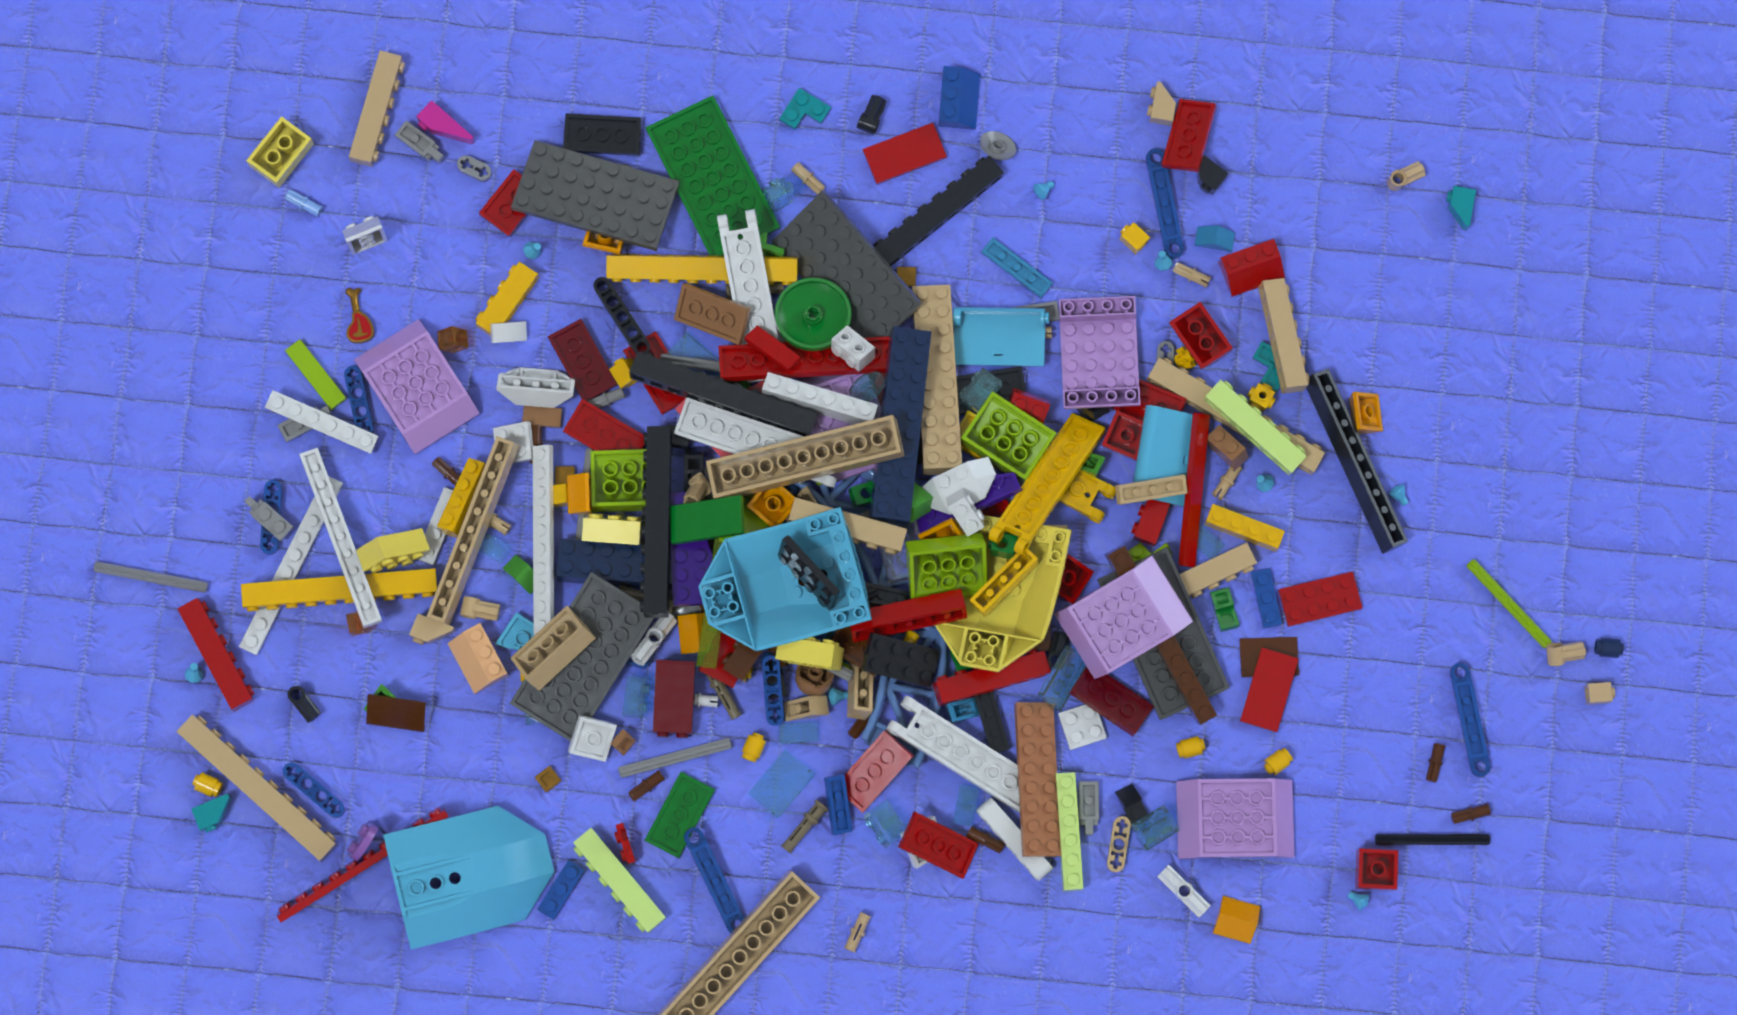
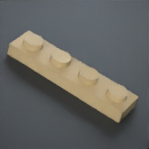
M1185 474L1115 485L1117 504L1121 505L1187 494Z

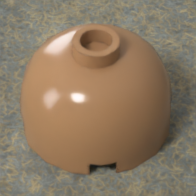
M797 666L795 682L799 690L804 694L821 696L832 686L834 680L833 673L821 668Z

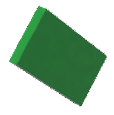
M738 495L670 506L671 544L677 545L744 534L743 496Z
M680 772L644 841L679 859L686 846L684 833L689 828L696 827L715 789Z

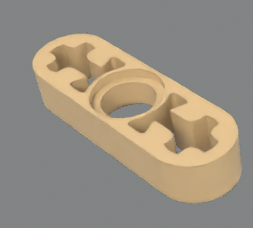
M1124 816L1116 818L1112 826L1106 865L1108 870L1113 873L1120 872L1125 865L1131 823ZM1121 820L1127 825V828H1123L1122 834H1126V838L1120 835L1114 836L1115 832L1119 833L1120 828L1116 824L1120 823ZM1121 839L1124 842V848L1116 850L1113 846L1114 840ZM1111 852L1123 853V857L1118 856V862L1121 863V866H1118L1116 869L1110 864V861L1115 859V855H1111Z

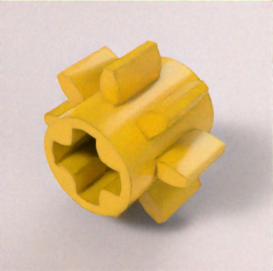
M1182 346L1176 350L1177 355L1174 356V361L1179 368L1191 369L1196 366L1194 358L1186 347Z

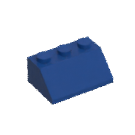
M943 67L938 127L976 130L980 74L962 67Z

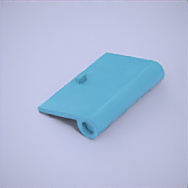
M954 307L953 326L956 365L1044 367L1046 324H1049V312H1046L1045 308Z
M1146 405L1133 482L1185 474L1187 478L1193 414ZM1185 494L1151 500L1184 507Z

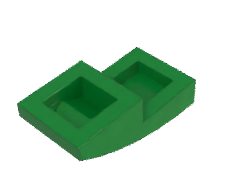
M1229 587L1210 592L1220 631L1238 628L1240 624Z

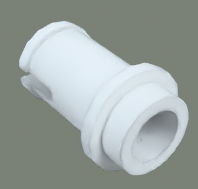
M701 692L695 694L694 705L697 708H700V706L717 708L718 703L710 701H718V695H703Z

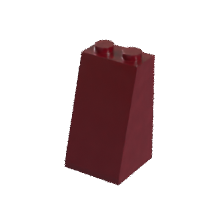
M656 660L653 734H657V737L668 738V735H676V738L687 739L688 735L692 736L695 662Z

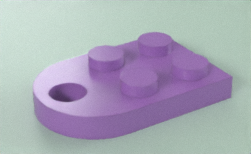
M369 822L367 825L363 824L357 832L359 837L356 842L352 841L349 844L347 856L358 861L376 835L378 827Z

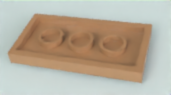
M684 283L681 287L674 320L740 345L743 343L751 308Z

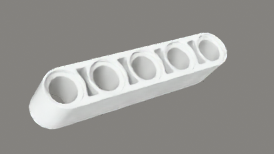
M991 797L976 809L978 815L1038 882L1053 869L1044 857H1022L1021 830Z

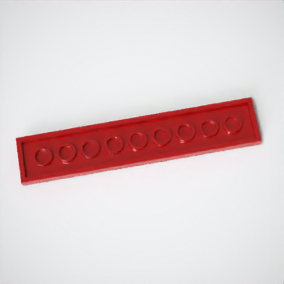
M890 336L864 338L875 347V359L860 372L854 367H849L840 356L837 357L832 352L831 347L821 351H805L792 346L788 342H781L801 357V360L787 372L750 344L718 346L720 378L725 381L766 379L768 372L786 378L885 373Z
M437 807L429 812L428 818L425 820L420 818L413 822L412 826L415 827L443 820L449 816L444 808L440 810ZM385 841L379 844L380 848L376 851L371 849L362 855L363 859L360 861L353 860L345 867L346 870L341 873L339 870L332 873L327 882L323 883L320 881L312 886V891L308 894L304 891L296 896V901L292 904L287 902L280 906L279 912H277V918L280 923L388 856Z

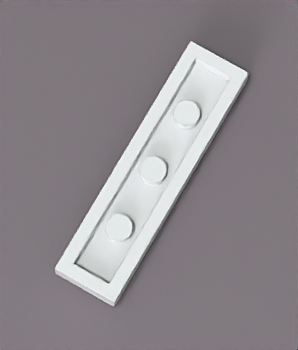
M443 488L426 530L425 537L430 550L423 554L424 557L417 559L433 566L446 537V534L437 527V524L453 492L451 489Z

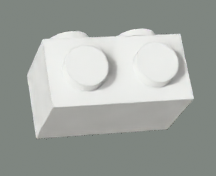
M848 325L831 339L832 352L837 357L840 356L845 360L849 367H854L859 372L875 359V347Z
M963 488L946 498L949 510L967 537L984 528L983 520L985 517L980 509H976L972 496L970 494L967 495Z

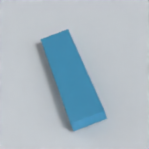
M992 238L981 251V254L1039 298H1042L1053 284V282L995 238Z

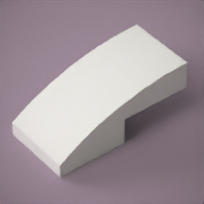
M526 321L490 324L491 343L527 340Z

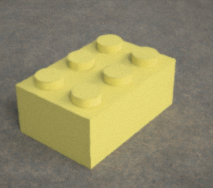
M281 116L246 161L249 167L280 188L314 143L312 138Z
M592 513L589 514V517L583 518L582 541L631 545L645 544V537H642V525H645V521L641 520V517L638 516L622 519L623 515H608V518H603V514Z
M420 528L376 537L358 548L356 552L363 572L371 570L372 573H375L385 567L387 570H390L402 564V567L411 565L413 563L412 560L424 557L423 554L429 551L430 548L424 531Z
M810 637L777 646L775 659L784 663L841 672L844 648L832 640L823 639V642H821V640Z

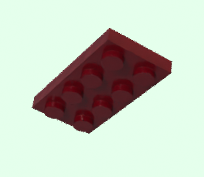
M582 319L547 336L567 374L575 380V388L581 399L588 401L618 386Z
M1088 668L1084 670L1069 694L1132 737L1154 707L1108 674L1094 679Z

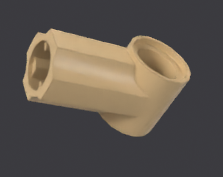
M1417 161L1405 168L1393 171L1387 179L1388 188L1392 191H1399L1402 187L1425 177L1423 165ZM1393 177L1399 178L1401 183H1395Z
M702 472L694 475L689 480L688 484L690 487L684 495L683 503L702 501L712 491L710 482Z
M464 596L460 616L470 619L482 618L497 621L500 604L484 602L478 598Z
M1582 641L1546 645L1547 664L1549 666H1561L1567 661L1585 659L1586 649Z

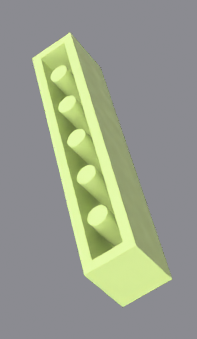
M1220 379L1203 400L1287 475H1290L1307 457L1304 454V449L1290 442L1291 438L1286 433H1280L1270 419L1266 420L1261 416L1262 412L1255 406L1251 407L1247 403L1248 400L1242 394H1236L1232 390L1233 387L1227 381L1223 382Z
M1075 772L1056 773L1062 855L1060 856L1062 892L1082 891L1084 888Z
M592 828L573 842L576 846L573 848L580 858L584 856L588 860L586 865L592 872L595 870L600 875L598 880L604 887L609 886L613 892L610 894L617 903L620 900L625 905L623 910L629 917L634 916L638 922L635 924L642 933L646 930L649 934L666 919Z

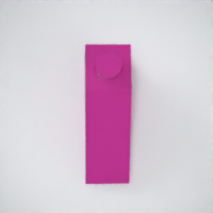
M432 100L416 116L417 125L425 132L428 130L432 134L468 144L475 142L471 134Z

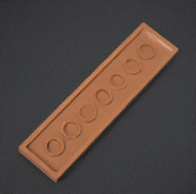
M1016 702L1014 703L1022 857H1060L1062 855L1055 776L1057 773L1053 703Z

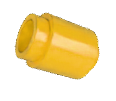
M754 732L753 735L748 734L741 751L743 752L741 757L756 763L766 744V741L763 740L764 736Z
M1194 736L1180 740L1179 743H1176L1179 758L1184 757V759L1202 755V750H1205L1203 739Z
M1285 748L1278 749L1264 760L1265 764L1263 766L1270 775L1272 773L1277 775L1290 765L1293 758Z
M203 772L200 775L197 774L192 783L195 786V791L209 797H218L223 787V783L219 782V779Z

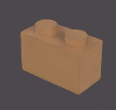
M1220 425L1208 435L1207 443L1209 448L1234 470L1249 458L1246 448Z

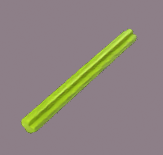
M1472 559L1467 564V568L1543 648H1546L1547 644H1551V639L1475 559Z

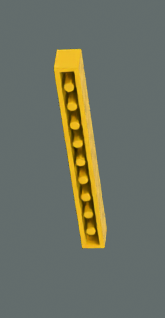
M607 254L606 278H611L612 282H622L623 279H630V282H641V279H649V282L658 283L660 279H667L668 283H679V280H687V283H698V280H706L708 284H716L717 280L725 281V284H729L724 256ZM764 256L769 285H774V282L790 285L798 281V257Z
M436 568L365 574L375 601V598H383V601L395 600V597L403 596V599H414V595H422V598L434 597L437 591ZM344 576L241 584L242 607L247 609V612L259 611V608L266 607L267 610H277L278 606H286V609L298 608L300 604H305L306 607H316L317 603H325L326 606L337 605V601H344L345 604H354Z

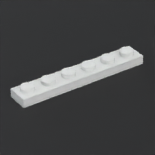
M272 390L265 406L266 409L372 454L379 436L274 390Z

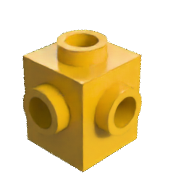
M1258 383L1256 388L1252 386L1247 395L1250 399L1247 403L1264 413L1266 408L1270 409L1276 400L1273 398L1275 392L1272 391L1273 388L1265 383ZM1259 394L1265 396L1266 398H1260Z

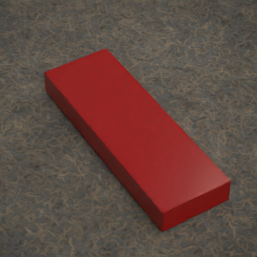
M758 325L745 336V341L787 372L801 360L798 354Z

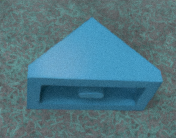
M1218 225L1197 227L1194 246L1232 252L1235 233Z
M974 697L946 704V710L952 724L979 716Z

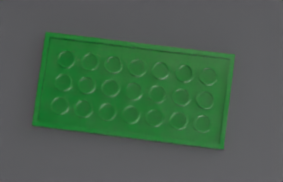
M713 95L645 127L670 179L679 181L677 193L709 255L724 256L717 221L718 215L727 214L729 229L732 231L748 228L745 211L755 209L760 235L765 232L768 235L780 229V225ZM739 234L738 239H743V235Z

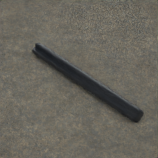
M1376 834L1375 844L1489 845L1490 835Z

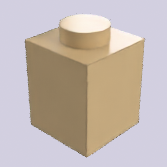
M1611 682L1590 683L1584 686L1586 705L1608 704L1615 698V689L1611 687Z

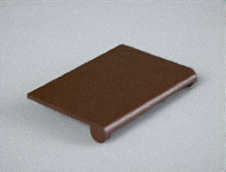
M1297 637L1239 639L1241 677H1253L1261 648L1298 658ZM1298 663L1294 676H1299Z
M368 694L366 724L424 732L426 702Z

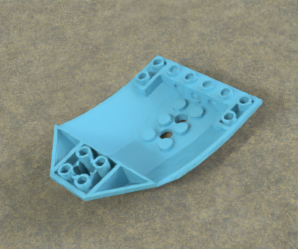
M841 507L724 539L698 586L708 624L755 651L796 642L872 620L860 562ZM787 535L791 537L820 570L827 572L828 579L840 590L836 605L830 611L826 607L821 606L817 597L813 593L808 592L805 586H801L798 581L799 579L794 577L791 569L779 560L778 552L782 539Z
M500 806L383 834L411 949L525 920L554 873L546 835ZM456 872L461 876L459 883L452 884L449 881L451 873ZM434 877L441 880V886L438 889H433L430 886V880Z

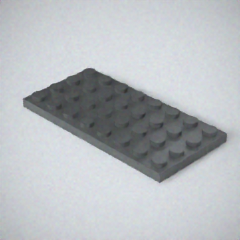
M534 140L511 205V210L657 251L679 187V181Z
M822 190L772 241L775 246L784 249V257H798V273L803 279H826L844 291L851 305L850 328L863 338L890 336V330L893 326L900 327L923 304L825 190Z
M1166 547L1135 561L1134 564L1136 565L1153 555L1192 618L1193 622L1175 634L1174 637L1206 696L1210 698L1229 689L1227 680L1168 548ZM1113 571L1098 578L1097 582L1102 587L1117 577ZM1155 647L1133 659L1159 720L1188 708Z
M593 572L587 577L571 603L570 608L590 629L596 639L540 691L524 679L509 703L570 742L578 716L583 715L591 718L594 716L654 619L645 618L643 612H640V601Z

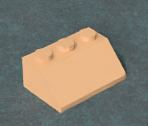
M481 623L465 630L447 643L474 694L509 677Z

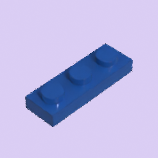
M1270 568L1251 572L1263 629L1281 626L1282 619Z
M845 774L824 777L832 835L852 832Z
M568 860L537 910L554 920L585 870Z

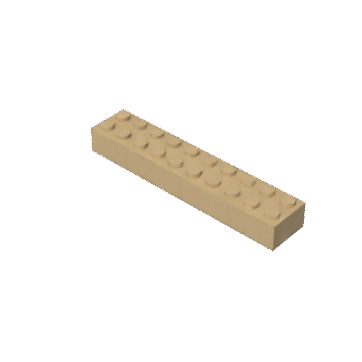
M950 285L912 286V292L923 303L913 313V329L932 331L920 430L923 475H940L962 464Z
M894 415L708 460L706 465L713 498L719 499L738 495L746 496L904 457L905 454L897 419Z
M788 870L657 1015H714L820 897L794 872Z

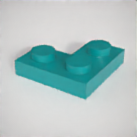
M798 88L780 116L779 121L796 130L805 115L822 124L831 107Z
M1262 341L1252 359L1268 367L1260 384L1265 383L1273 388L1272 391L1276 393L1280 384L1272 348Z

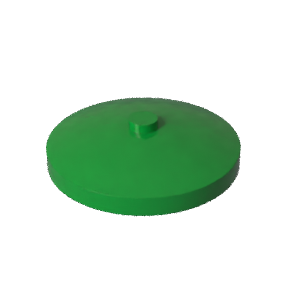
M804 278L790 284L780 294L775 306L776 326L781 336L798 349L805 351L825 350L831 347V339L847 325L850 327L851 305L844 291L833 282L822 278Z

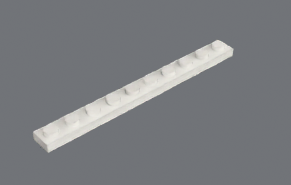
M550 444L533 446L534 635L554 618L553 445Z
M315 448L300 453L303 467L363 628L381 623L380 613L363 572L319 450Z
M328 476L337 498L343 483ZM315 496L272 581L296 580L324 524ZM278 606L277 610H267L266 607L259 608L239 647L257 656L282 606Z

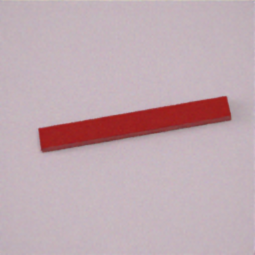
M1193 413L1186 478L1187 494H1185L1178 561L1179 566L1195 567L1210 420V415Z

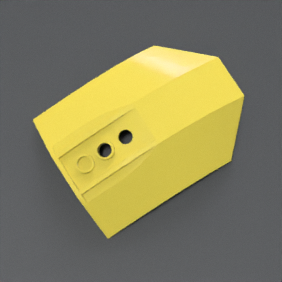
M984 515V528L975 533H982L986 542L988 582L1009 559L990 555L991 548H987L989 533L1000 518ZM1042 525L1028 548L1038 558L1039 564L985 617L970 604L969 599L973 596L963 597L967 618L935 625L961 666L1000 672L1044 641L1056 605L1072 530ZM1007 531L1004 532L1006 534L1014 535ZM999 542L997 546L999 548H1005L1007 547V544L1004 542Z

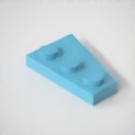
M516 612L495 645L518 651L534 636V623Z

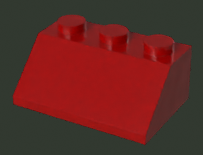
M1274 239L1223 256L1218 262L1231 297L1257 289L1264 280L1285 279L1281 256Z
M1201 302L1169 322L1201 370L1216 363L1231 353L1233 349Z

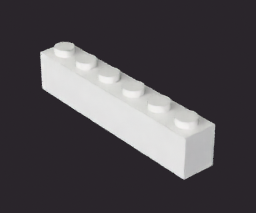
M770 372L767 373L762 387V395L768 397L772 395L779 398L782 402H793L800 408H810L819 415L853 425L874 420L878 415L877 404Z

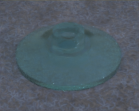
M876 371L863 374L851 386L850 396L867 402L871 401L882 392L885 386L884 376Z

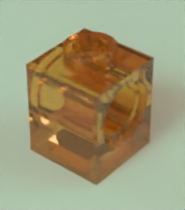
M451 326L437 331L440 350L457 353L468 349L467 330Z
M358 612L346 614L351 636L371 632L370 626L363 628Z

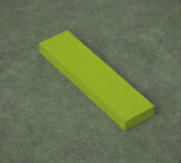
M300 339L285 350L331 411L347 400Z

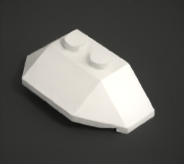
M519 367L506 373H499L496 390L515 405L555 408L573 397L575 380L558 370Z
M989 457L967 461L935 476L922 488L933 496L931 509L952 515L947 506L946 498L963 488L966 494H970L974 502L977 503L986 498L997 474Z

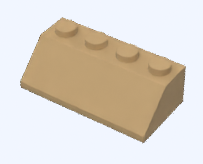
M566 606L511 657V660L524 678L540 691L596 637L571 608Z

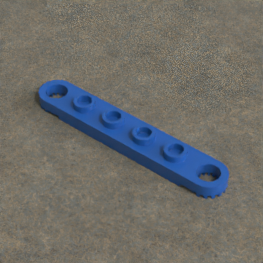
M1154 148L1147 153L1146 164L1166 255L1171 259H1177L1182 255L1184 246L1168 168H1162L1161 165L1164 152ZM1158 154L1161 160L1158 163H1153L1150 156ZM1172 244L1177 245L1179 252L1171 253L1169 246Z
M1457 663L1450 669V678L1469 766L1473 775L1483 777L1489 773L1490 763L1469 667L1464 663ZM1456 668H1462L1465 671L1463 678H1458L1455 675ZM1477 762L1484 763V772L1476 771L1475 765Z
M689 828L684 833V841L726 929L731 933L733 931L731 927L732 921L737 919L742 922L744 917L703 832L699 828ZM693 831L699 835V840L696 843L689 841V834Z

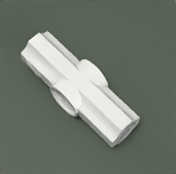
M669 613L668 618H659L653 627L647 631L646 636L630 656L633 662L641 666L646 664L676 625L677 620L673 615ZM654 636L658 641L653 642L649 637Z
M1170 865L1157 876L1175 894L1176 898L1181 900L1198 918L1211 906ZM1181 886L1188 888V896L1180 895L1179 888Z

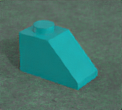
M1453 186L1446 196V202H1449L1448 209L1461 228L1467 230L1471 223L1476 190Z
M228 793L191 809L200 831L210 833L217 829L216 826L221 824L231 801V796Z

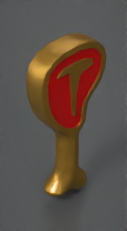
M347 288L345 293L350 297L353 311L352 322L346 331L347 338L355 344L368 342L374 337V327L371 320L360 311L358 295L362 290L360 288Z

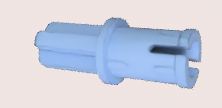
M289 190L285 196L286 200L297 205L300 210L304 209L316 217L322 211L323 207L309 200L308 196L304 197L293 190Z

